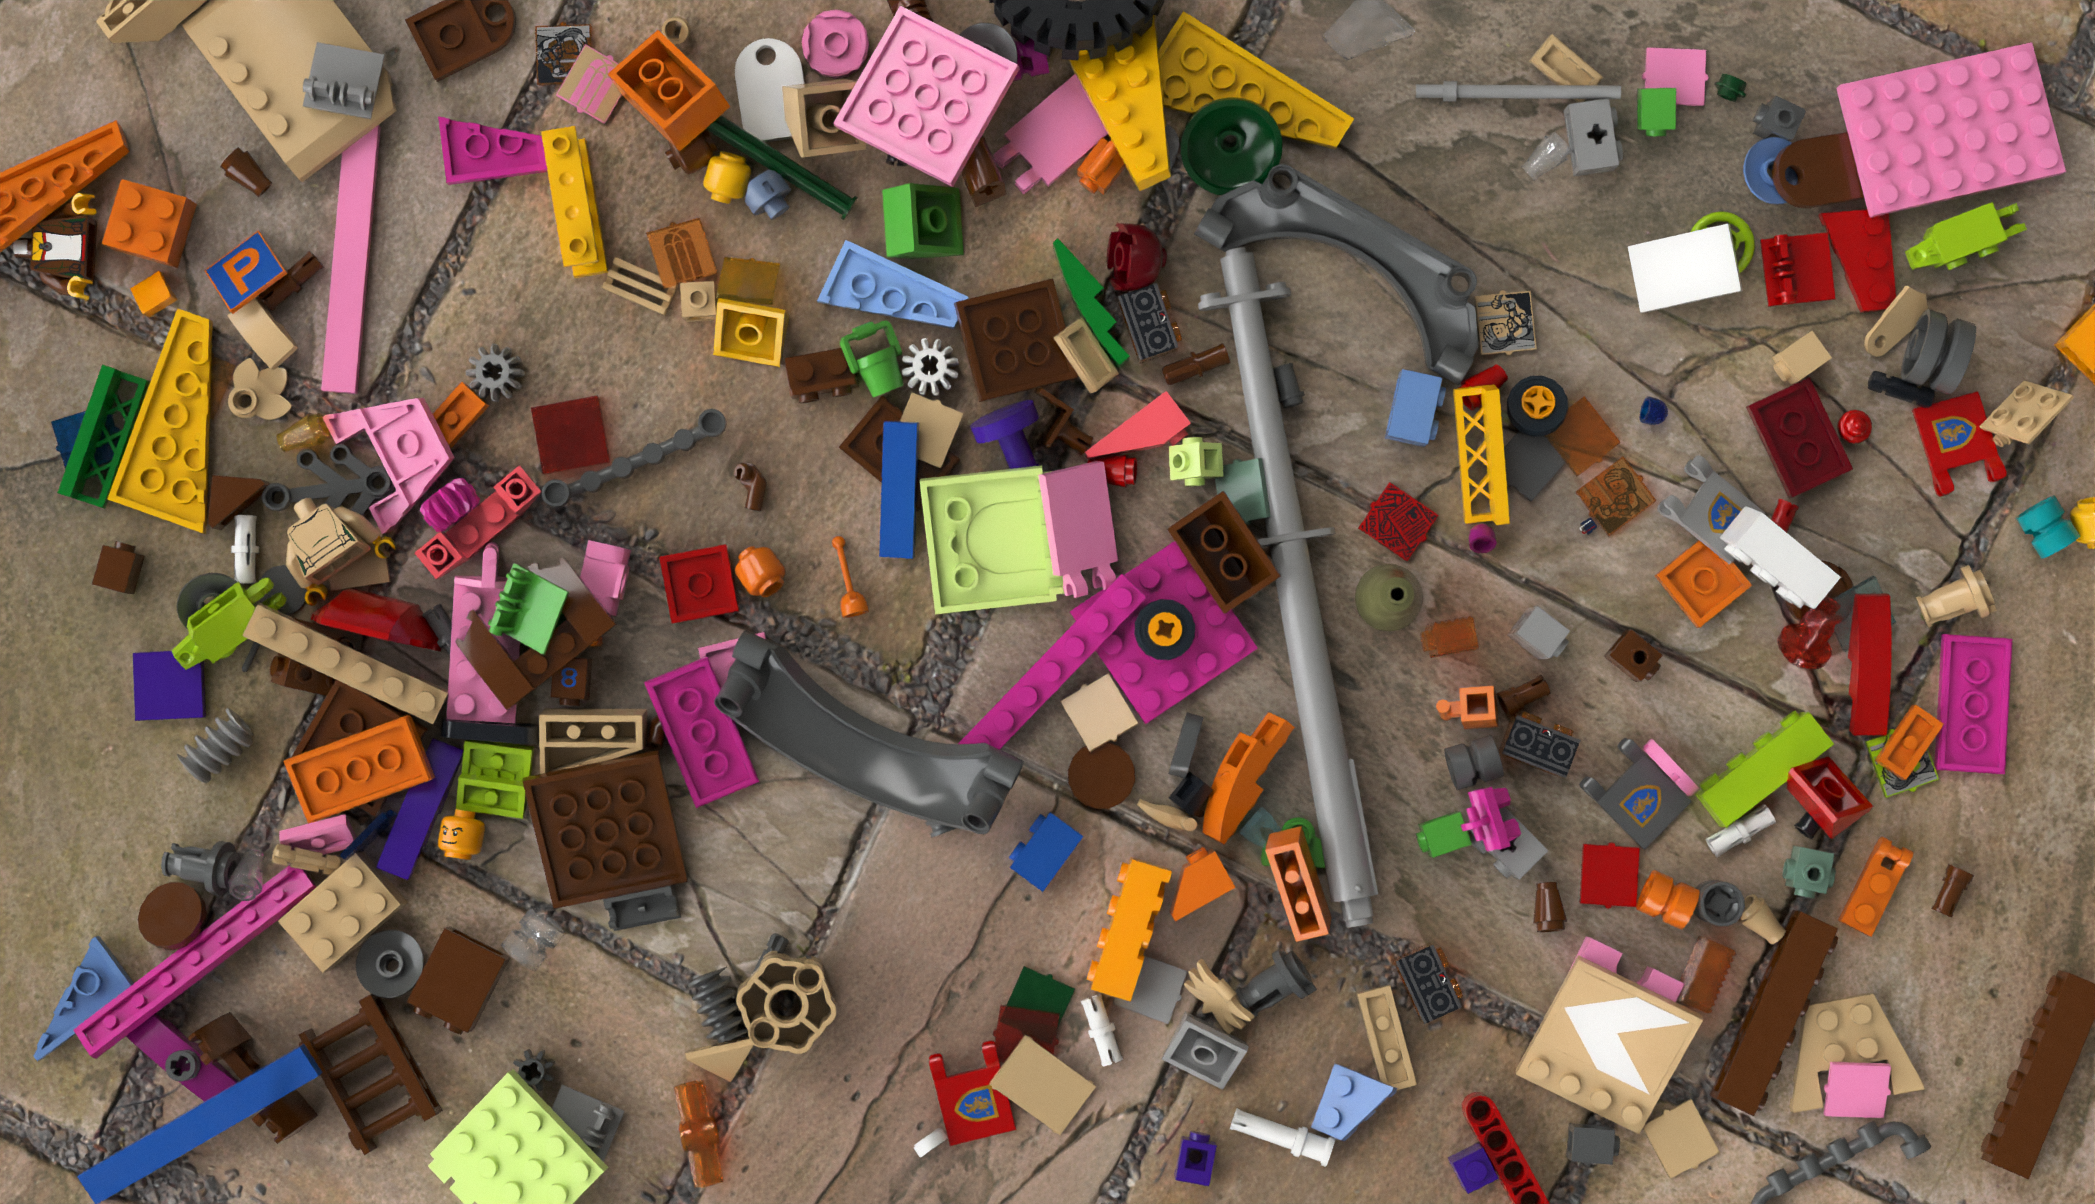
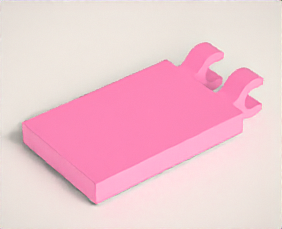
M1074 74L1004 134L1009 143L1000 148L993 157L1001 169L1006 167L1019 154L1028 163L1031 169L1015 180L1016 187L1024 195L1040 180L1049 187L1088 154L1102 137L1105 139L1109 134L1079 79Z
M1094 461L1040 474L1039 482L1053 575L1063 576L1065 596L1074 595V598L1088 595V586L1081 571L1092 568L1094 588L1103 587V590H1107L1117 579L1110 563L1117 562L1118 555L1104 462Z

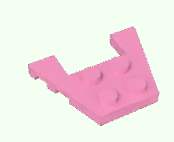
M424 398L328 414L322 417L336 444H343L366 430L396 488L394 493L368 507L382 534H387L394 530L455 458Z

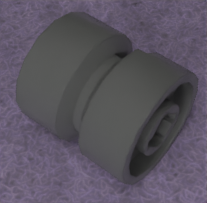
M1491 735L1472 740L1469 747L1461 743L1444 749L1447 767L1456 790L1476 785L1477 779L1488 782L1504 777L1500 755Z
M1707 880L1696 887L1700 894L1694 914L1700 920L1716 926H1729L1740 919L1745 909V899L1735 885L1719 880Z

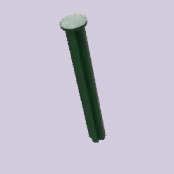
M722 115L706 128L714 135L768 169L779 173L790 183L841 214L842 220H845L858 199L857 196L853 198Z

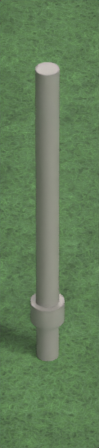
M1443 81V84H1416V98H1443V102H1456L1457 98L1621 99V85H1457V81Z

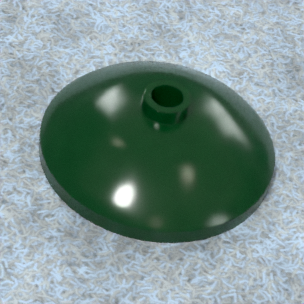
M1228 97L1212 101L1193 114L1183 130L1180 150L1183 165L1191 179L1206 191L1222 196L1253 180L1263 185L1269 171L1280 163L1283 144L1277 122L1264 107L1248 99ZM1228 135H1233L1236 137V140L1232 143H1226L1224 138Z

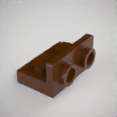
M842 348L784 358L790 387V397L792 399H799V403L819 400L818 395L832 392V397L847 396L852 394V388L859 387L857 374H853L850 371Z

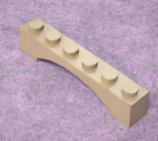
M262 603L256 606L242 635L431 724L434 723L448 695V690L362 653Z

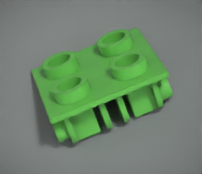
M513 563L511 571L506 575L508 579L504 590L499 593L500 600L496 601L495 606L497 608L494 616L488 622V625H490L489 632L497 636H502L505 633L545 655L569 592L526 568Z

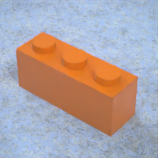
M1302 826L1269 834L1265 851L1295 941L1298 942L1329 934L1332 917Z

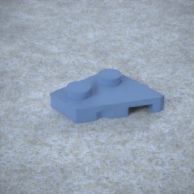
M1334 1064L1311 1128L1336 1139L1346 1141L1363 1121H1367L1376 1112L1375 1109L1396 1093L1397 1088L1340 1064Z

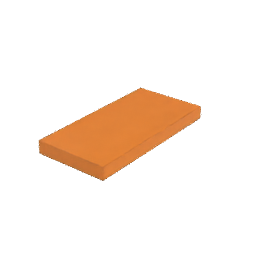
M411 714L283 760L308 824L435 778Z

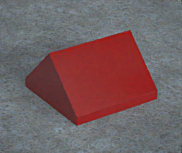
M1829 756L1792 767L1788 772V791L1831 839L1874 807Z

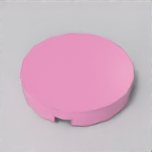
M830 10L820 13L806 26L802 38L804 57L813 70L822 76L836 79L848 77L860 69L867 59L869 41L866 29L855 16L841 10Z
M1650 739L1643 746V750L1650 758L1656 762L1687 796H1692L1699 789L1691 778L1653 739Z

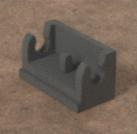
M675 885L603 899L605 909L609 912V927L614 931L681 918Z

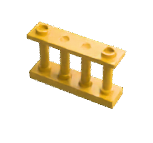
M576 126L541 131L563 266H572L575 278L608 273L587 141L585 138L578 139Z

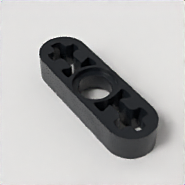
M445 717L441 719L440 736L466 740L538 744L539 725L521 722L502 723L449 720Z

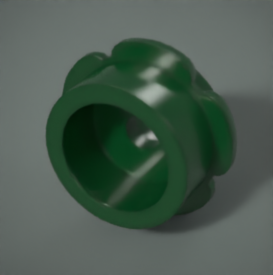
M1722 74L1719 82L1714 83L1716 88L1719 89L1717 95L1726 100L1736 102L1738 97L1744 98L1746 96L1744 90L1747 83L1739 78Z

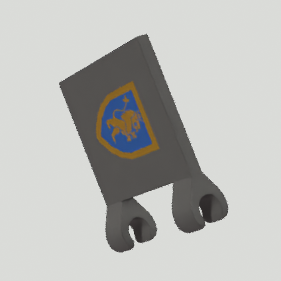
M1624 738L1618 743L1617 747L1633 764L1614 784L1605 791L1594 778L1587 776L1579 785L1645 850L1692 801L1645 755L1633 740Z

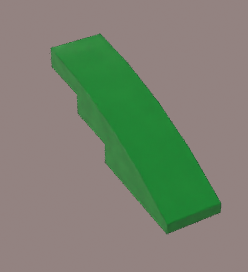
M1057 238L1053 242V250L1070 296L1080 316L1084 319L1107 355L1120 369L1129 361L1130 356L1109 334L1116 327L1117 321L1096 300L1103 293L1104 287Z

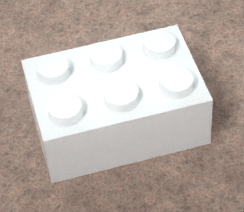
M1747 506L1742 509L1719 537L1727 544L1724 550L1737 561H1742L1747 566L1751 563L1753 567L1750 571L1755 576L1773 587L1778 585L1779 588L1776 592L1786 601L1795 604L1799 608L1806 605L1815 609L1841 578L1766 515Z

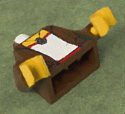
M77 193L71 202L63 204L32 228V238L17 239L13 244V252L16 258H31V270L39 273L41 281L60 295L89 300L90 296L84 295V288L86 285H94L97 221L83 215L96 214V209L88 207L90 199L95 198V196Z

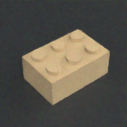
M365 852L355 853L278 920L281 926L322 973L336 967L409 903L383 872L376 868L377 865Z

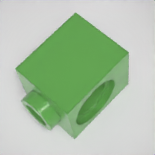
M1637 88V129L1646 130V136H1666V130L1676 129V88Z
M1455 811L1418 824L1420 832L1416 833V838L1422 853L1427 851L1429 857L1434 858L1472 845L1468 831H1462L1461 824L1464 823L1461 812Z

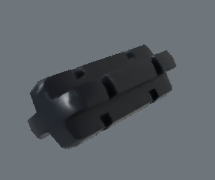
M1873 371L1869 377V390L1878 393L1885 391V395L1909 403L1916 401V405L1924 408H1929L1934 401L1935 391L1925 386L1918 388L1916 384L1903 381L1901 378L1894 376L1887 378V374L1879 371Z

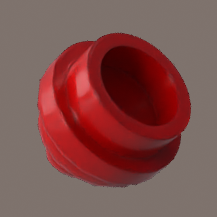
M1860 410L1845 412L1838 420V434L1847 443H1861L1868 439L1872 432L1871 419Z

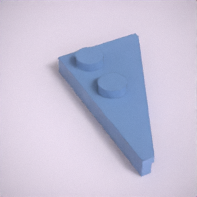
M100 936L91 939L90 947L81 965L77 966L70 986L64 991L47 1031L42 1034L37 1044V1050L33 1055L37 1061L42 1060L76 1035L74 1029L134 984Z

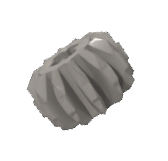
M492 344L490 354H488L485 348L480 347L478 352L482 358L480 360L472 356L469 358V362L475 365L476 369L466 370L468 377H477L470 382V389L480 388L478 396L485 399L490 394L493 402H499L500 391L507 399L512 398L509 387L513 386L516 389H521L522 385L514 379L515 377L525 375L524 370L514 369L522 362L519 356L510 358L512 349L509 347H505L500 353L499 346ZM493 366L502 369V372H498L501 375L498 380L488 377V374H492L489 370Z

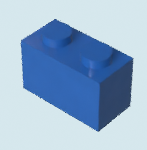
M1049 812L1047 817L1042 814L1038 816L1029 829L1034 833L1027 844L1020 841L1009 856L1014 861L1010 868L1042 892L1083 838L1082 834L1052 812Z

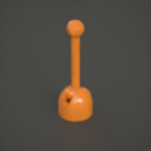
M836 536L832 540V546L837 549L847 593L840 601L842 617L850 618L868 613L869 609L865 597L853 590L843 548L845 546V539L841 536Z

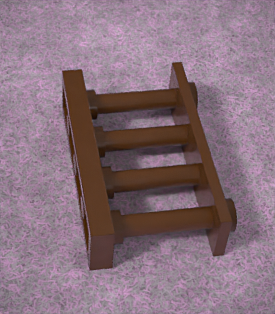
M373 994L359 1000L362 1008L359 1009L358 1014L316 1037L312 1028L298 1035L301 1039L299 1046L305 1044L321 1069L322 1073L320 1076L351 1130L348 1136L356 1150L361 1149L364 1155L377 1148L373 1138L414 1115L417 1117L422 1116L425 1122L443 1111L381 997ZM365 1025L373 1027L378 1036L375 1039L376 1043L341 1063L332 1066L323 1050L325 1047ZM381 1055L384 1057L389 1056L395 1067L392 1069V1073L349 1097L340 1078ZM397 1085L401 1087L405 1085L411 1096L408 1099L409 1103L365 1126L356 1108Z

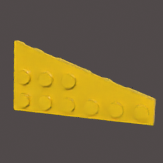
M1184 11L1158 50L1164 99L1163 107L1194 114L1204 105L1221 98H1244L1261 105L1273 116L1278 124L1281 136L1331 149L1337 148L1354 121V118Z
M1153 15L1152 26L1143 36L1140 37L1134 33L1132 44L1117 52L1112 44L1108 46L1107 56L1090 60L1088 50H1080L1078 60H1068L1139 191L1171 177L1155 15Z
M177 308L107 499L206 534L213 321Z

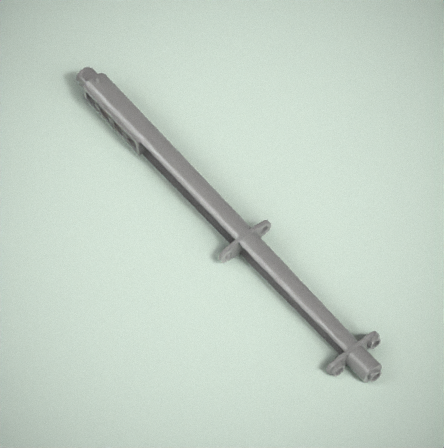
M1245 247L1227 250L1226 257L1220 259L1227 297L1221 298L1220 292L1201 295V302L1198 303L1199 311L1229 308L1254 459L1262 458L1271 516L1265 518L1268 538L1257 540L1262 548L1270 547L1272 562L1281 574V577L1276 579L1275 582L1331 902H1340L1346 928L1373 923L1372 916L1374 915L1370 896L1378 895L1354 760H1349L1307 545V540L1326 537L1336 533L1334 527L1304 530L1260 302L1291 296V290L1286 287V282H1277L1266 285V290L1260 291L1254 254L1246 252Z

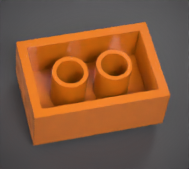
M659 30L653 33L607 74L622 96L679 152L730 108V105L716 84Z

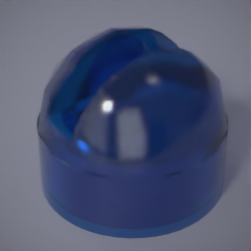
M1646 397L1640 410V422L1656 425L1665 421L1668 416L1666 404L1657 398Z

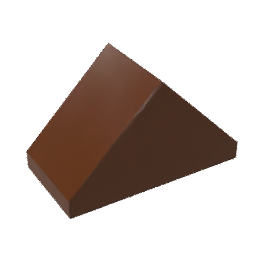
M212 475L208 524L213 529L222 530L234 520V516L240 515L257 501L270 483L262 479Z

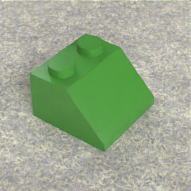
M908 183L882 190L887 257L919 259L964 255L959 188Z

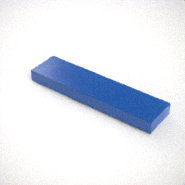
M884 421L879 557L915 558L919 422Z

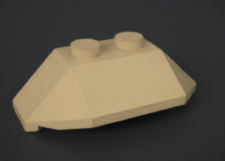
M111 0L106 6L104 14L100 15L96 22L112 43L159 41L166 34L172 32L192 12L198 10L207 0Z

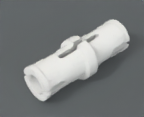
M236 515L234 516L235 546H231V553H235L234 580L239 581L241 584H255L256 554L259 553V546H256L257 516Z
M1763 804L1753 812L1737 819L1727 828L1705 840L1712 853L1718 858L1734 846L1742 842L1744 844L1751 841L1750 837L1776 823V820L1769 808Z
M1102 994L1092 996L1096 1008L1095 1011L1091 999L1086 998L1081 1001V1004L1084 1007L1091 1028L1088 1031L1090 1038L1094 1037L1102 1066L1112 1064L1108 1050H1110L1115 1063L1123 1060V1057L1120 1054L1113 1033L1115 1030L1114 1023H1110L1102 1000Z

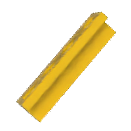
M1494 384L1453 389L1464 522L1468 524L1493 521L1496 525L1510 524L1500 391ZM1481 394L1482 407L1472 418L1463 411L1462 396ZM1482 415H1483V426L1477 422V421L1481 418ZM1464 416L1470 421L1465 427ZM1474 425L1484 432L1485 439L1476 451L1466 444L1465 439L1466 434ZM1466 449L1473 454L1468 461ZM1484 449L1486 452V460L1482 456H1480ZM1477 458L1487 466V474L1479 484L1468 476V469ZM1487 482L1489 493L1483 489ZM1469 483L1475 487V489L1471 493ZM1481 492L1489 498L1490 512L1472 514L1471 501Z

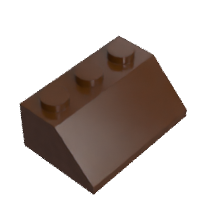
M1222 491L1167 529L1224 614L1281 577V574L1225 491Z

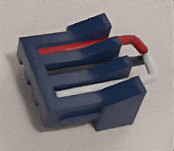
M1591 517L1580 523V530L1583 534L1587 533L1589 535L1597 528Z

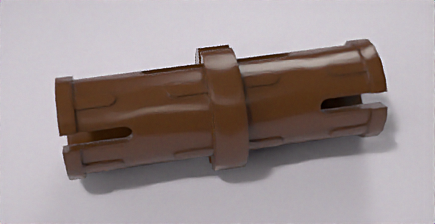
M308 251L304 257L290 269L286 270L288 274L258 296L261 300H264V304L270 310L274 311L293 292L299 293L303 289L301 286L320 269H323L324 266L311 251Z

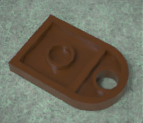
M443 0L405 19L437 82L502 50L512 39L516 28L515 13L508 0ZM494 5H501L505 8V16L498 22L490 21L487 16L488 10Z
M1848 132L1798 140L1784 147L1775 158L1772 169L1774 186L1779 195L1792 206L1808 209L1865 199ZM1787 168H1791L1796 172L1798 178L1796 185H1792L1786 180L1785 171Z

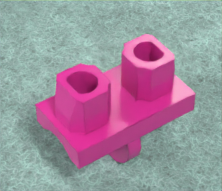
M1492 787L1468 792L1472 807L1466 808L1470 821L1461 824L1462 831L1473 830L1476 841L1483 840L1486 851L1504 849L1511 846L1510 841L1519 837L1521 831L1515 818L1503 821L1500 814V808L1510 805L1511 799L1506 788L1493 789Z

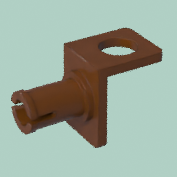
M1037 388L1034 393L1061 410L1060 415L1040 445L1044 448H1049L1053 441L1058 439L1082 456L1088 448L1078 442L1077 439L1086 445H1091L1093 437L1069 422V417L1074 411L1073 408L1046 390Z

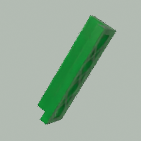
M102 364L60 483L58 494L104 509L106 508L108 495L150 381ZM122 379L138 384L134 398L122 403L117 393ZM114 400H115L117 406L114 407V408H112L113 403H114ZM131 406L129 413L127 414L125 408ZM120 411L125 420L123 430L111 435L106 425L108 417ZM103 432H104L106 438L103 439V440H101V437H102ZM120 438L116 446L114 440ZM109 443L114 452L112 462L100 467L95 458L97 449ZM93 464L95 470L90 472L91 466ZM108 470L107 476L105 478L103 472ZM98 475L103 485L99 499L82 494L86 480Z

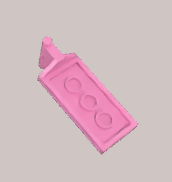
M489 542L484 549L482 576H455L446 714V719L516 722L517 704L506 710L455 643L457 638L464 641L472 624V621L466 618L473 609L490 629L488 622L494 616L497 608L495 606L496 601L500 600L499 593L504 590L508 579L498 577L499 545L496 542ZM505 633L502 636L495 635L514 660L520 657L519 641Z

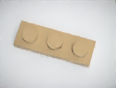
M1388 984L1356 993L1379 1081L1396 1087L1397 1090L1417 1085L1391 986Z

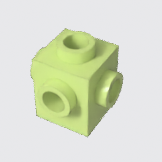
M1202 437L1183 438L1181 445L1169 446L1170 479L1184 480L1185 486L1191 487L1204 486L1205 479L1224 477L1222 443L1203 442Z

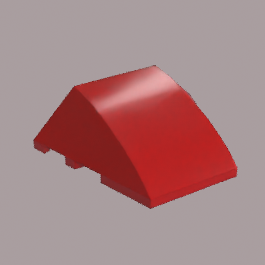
M348 588L343 590L329 603L311 613L310 620L322 625L386 641L440 652L442 650L437 644L438 637L426 619L423 618L422 615L424 613L420 606L415 603Z

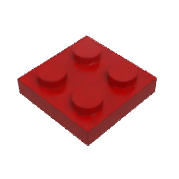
M727 544L659 557L672 624L740 611Z

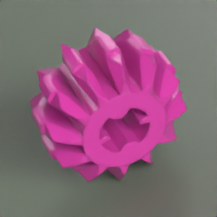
M456 478L424 501L419 511L429 526H432L436 532H443L475 509L479 504L480 498L475 493L476 490L473 486L468 484L464 478Z

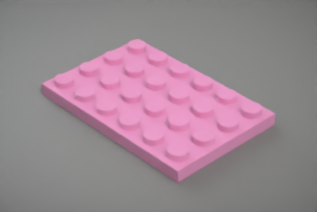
M2032 42L1845 83L1836 88L1870 218L2058 176L2066 172Z

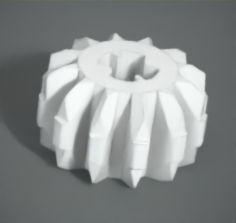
M924 338L921 340L923 350L919 351L914 344L909 347L915 358L903 356L902 361L913 367L903 369L902 375L907 377L915 375L909 380L908 386L913 388L921 382L919 388L920 395H925L927 387L931 386L933 395L938 396L939 389L937 384L941 383L946 390H949L951 385L945 377L957 379L958 373L948 369V367L956 366L959 362L957 358L946 359L953 352L951 346L946 347L940 352V339L935 340L932 349L929 348V343ZM929 359L930 363H932V360H936L938 362L936 364L937 373L931 375L929 371L928 375H925L923 373L925 369L924 361Z

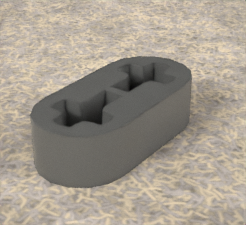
M1189 712L1186 713L1168 774L1185 779L1203 722L1202 716Z

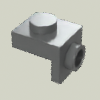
M1775 96L1766 105L1762 103L1753 118V122L1757 123L1753 134L1765 139L1773 133L1790 141L1794 138L1806 110Z

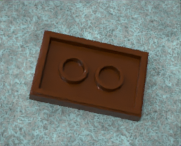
M884 396L877 400L839 446L843 452L881 483L884 421H900L903 412ZM948 451L941 469L918 460L916 512L922 508L920 479L948 476L960 462V459L952 452Z

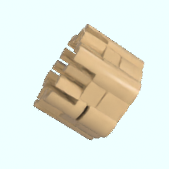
M770 951L763 956L758 969L750 977L746 978L745 982H741L738 988L737 1006L742 1012V1018L748 1029L750 1041L759 1048L790 1051L794 1054L805 1053L823 1033L826 1026L833 1022L836 1016V1000L833 998L824 978L823 964L814 956H811V959H807L806 956L797 959L791 958L784 953L780 954L778 951ZM791 990L800 997L802 1007L796 1014L781 1016L773 1010L771 1001L779 991Z

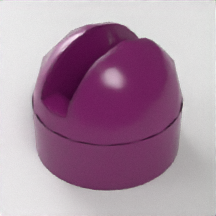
M1481 523L1475 525L1470 530L1468 537L1469 547L1473 552L1487 553L1496 547L1495 532L1488 525Z

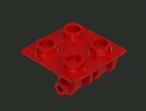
M1828 232L1798 236L1783 234L1776 235L1774 238L1760 240L1768 307L1836 299Z

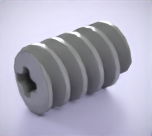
M229 708L225 710L229 718L227 722L219 717L215 718L219 728L217 731L206 726L205 731L209 738L205 740L196 735L194 738L198 747L195 749L185 744L184 748L188 756L183 757L177 754L178 759L188 772L201 782L208 783L211 781L210 772L219 774L222 770L220 763L229 765L232 762L230 754L235 756L241 755V745L250 747L253 743L251 738L253 733L249 726L238 714Z

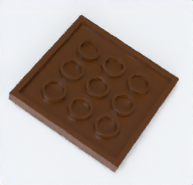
M659 750L523 778L522 782L554 909L688 882V874Z

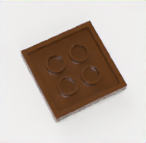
M1053 279L954 303L979 402L1079 377L1053 338L1066 328Z
M336 680L292 757L403 717L405 714L382 700ZM413 720L422 741L428 729ZM389 795L359 807L376 816L381 811Z

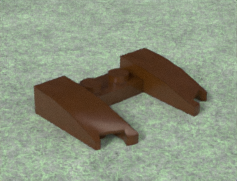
M564 557L559 558L560 565L540 569L538 562L528 566L531 572L569 592L562 609V613L567 620L554 630L545 655L530 648L514 660L496 636L489 632L488 626L474 609L469 612L466 618L472 621V624L464 641L459 638L455 641L506 710L516 705L617 625Z
M231 1012L209 1022L188 1037L190 1042L201 1040L198 1046L204 1054L200 1056V1059L206 1066L223 1059L240 1080L261 1069L259 1067L261 1065L259 1058L251 1050L247 1049L245 1051L242 1047L252 1037ZM294 1090L266 1106L264 1110L252 1118V1121L260 1127L266 1122V1119L269 1120L266 1126L273 1134L278 1132L274 1138V1141L278 1144L300 1132L318 1114L297 1090Z

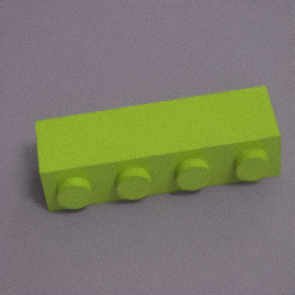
M1797 711L1791 712L1779 722L1782 727L1775 733L1771 734L1768 731L1758 737L1752 743L1755 746L1753 750L1746 755L1743 752L1738 753L1726 763L1727 770L1719 776L1713 773L1699 784L1702 789L1695 796L1719 827L1727 828L1784 784L1792 767L1815 760L1834 745L1810 712H1800L1799 714Z

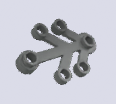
M337 444L330 451L332 461L339 465H346L360 479L346 480L319 460V456L315 451L303 449L296 458L298 465L303 469L311 470L327 483L291 489L279 483H272L264 489L262 500L267 508L283 511L292 502H299L305 498L313 500L329 497L324 504L337 508L342 505L349 494L363 492L351 510L364 515L375 499L382 500L394 492L395 487L384 466L370 468L355 457L348 446ZM344 448L347 456L344 460L339 461L336 458V453L339 449ZM311 453L313 462L305 466L303 457L305 454ZM378 477H383L385 480V485L382 489H376L374 486V481ZM281 491L284 494V501L276 504L274 495Z

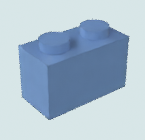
M1405 369L1399 372L1385 439L1421 447L1428 445L1429 440H1435L1439 421L1434 420L1436 406L1442 407L1446 388L1441 387V377Z

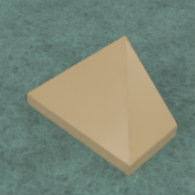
M748 1036L691 1049L685 1055L688 1061L732 1082L754 1047V1044H752Z

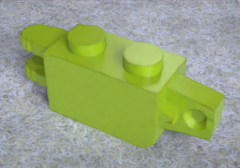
M1993 202L1927 228L1923 236L1924 241L1905 251L1911 269L1915 270L1933 265L1936 269L1946 265L1949 271L1968 263L1966 257L1978 253L1979 258H1983L1998 252V244L2008 240L2007 238L2027 230L2025 223H2018L2004 230L1999 219L2009 217L2019 211L2017 203L1996 211Z
M262 578V580H259V582L247 590L238 581L188 617L187 628L189 634L172 650L173 656L180 665L187 670L206 659L215 663L220 658L229 657L238 645L247 640L248 638L242 635L258 605L257 601L273 589L274 583L271 579ZM278 592L267 598L262 604L278 610L285 604L287 598L281 592Z

